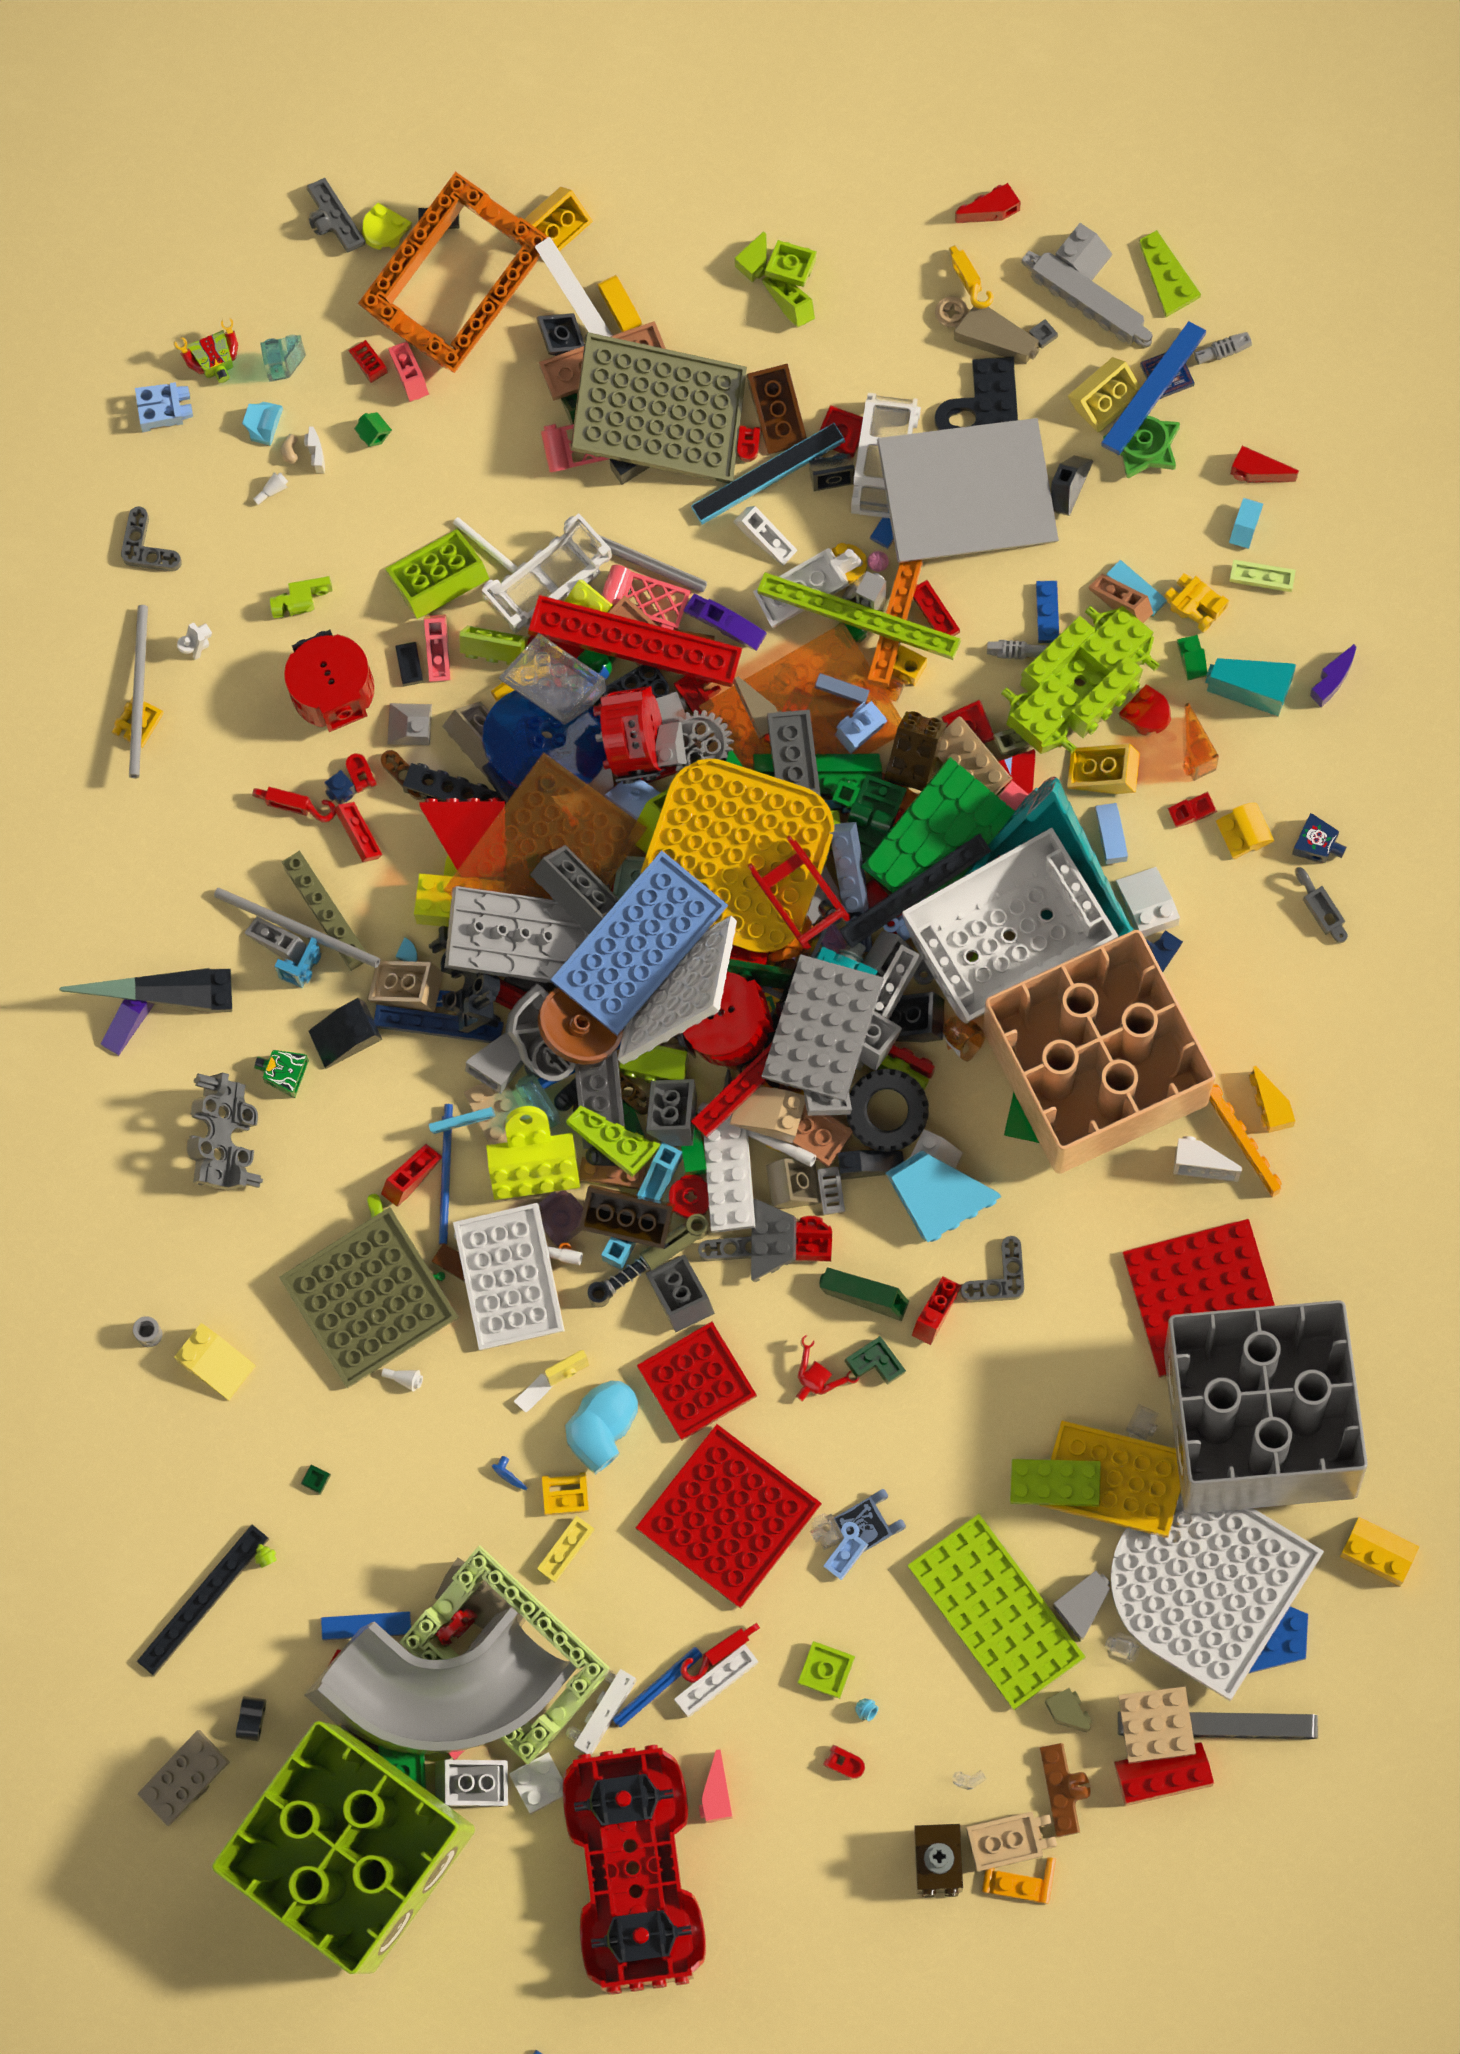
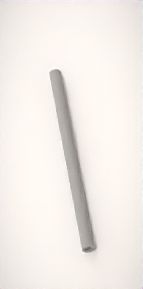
M139 605L137 608L129 777L133 779L139 778L148 618V606Z
M217 888L214 893L215 898L308 939L313 937L318 943L374 968H377L380 964V958L224 889Z

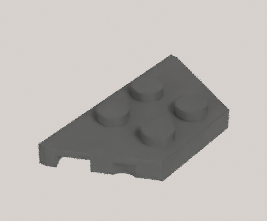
M753 1199L755 1228H752L751 1280L757 1282L760 1280L759 1278L769 1272L774 1273L781 1266L788 1265L796 1260V1217L757 1199Z

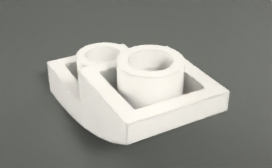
M309 427V433L305 434L304 443L305 446H308L309 453L312 454L311 465L315 466L316 473L325 474V461L319 437L314 427Z

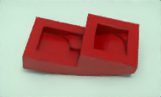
M1208 791L1189 801L1185 799L1168 808L1176 828L1218 812Z

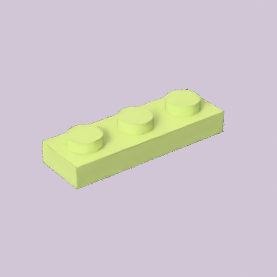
M1233 560L1229 582L1292 592L1296 570Z

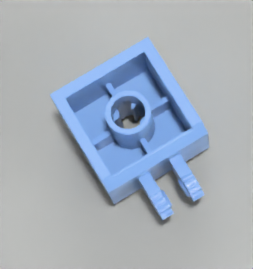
M872 701L867 705L863 702L852 713V718L849 716L845 717L836 727L838 730L835 736L850 754L882 729L887 722L885 716Z

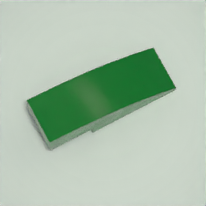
M695 1127L693 1145L681 1146L686 1176L707 1173L701 1132Z

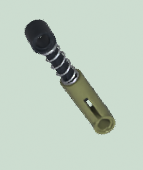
M701 1214L691 1215L685 1223L668 1234L664 1249L650 1246L640 1253V1259H635L633 1264L627 1265L622 1271L619 1270L617 1275L610 1276V1279L602 1280L601 1282L592 1283L588 1288L590 1303L595 1307L606 1306L610 1298L617 1293L616 1290L620 1287H625V1284L629 1281L633 1282V1279L638 1275L641 1276V1273L645 1270L653 1271L696 1240L703 1239L708 1233L706 1218ZM694 1223H701L703 1225L700 1231H694L691 1227ZM601 1290L605 1295L601 1299H596L593 1297L595 1291Z

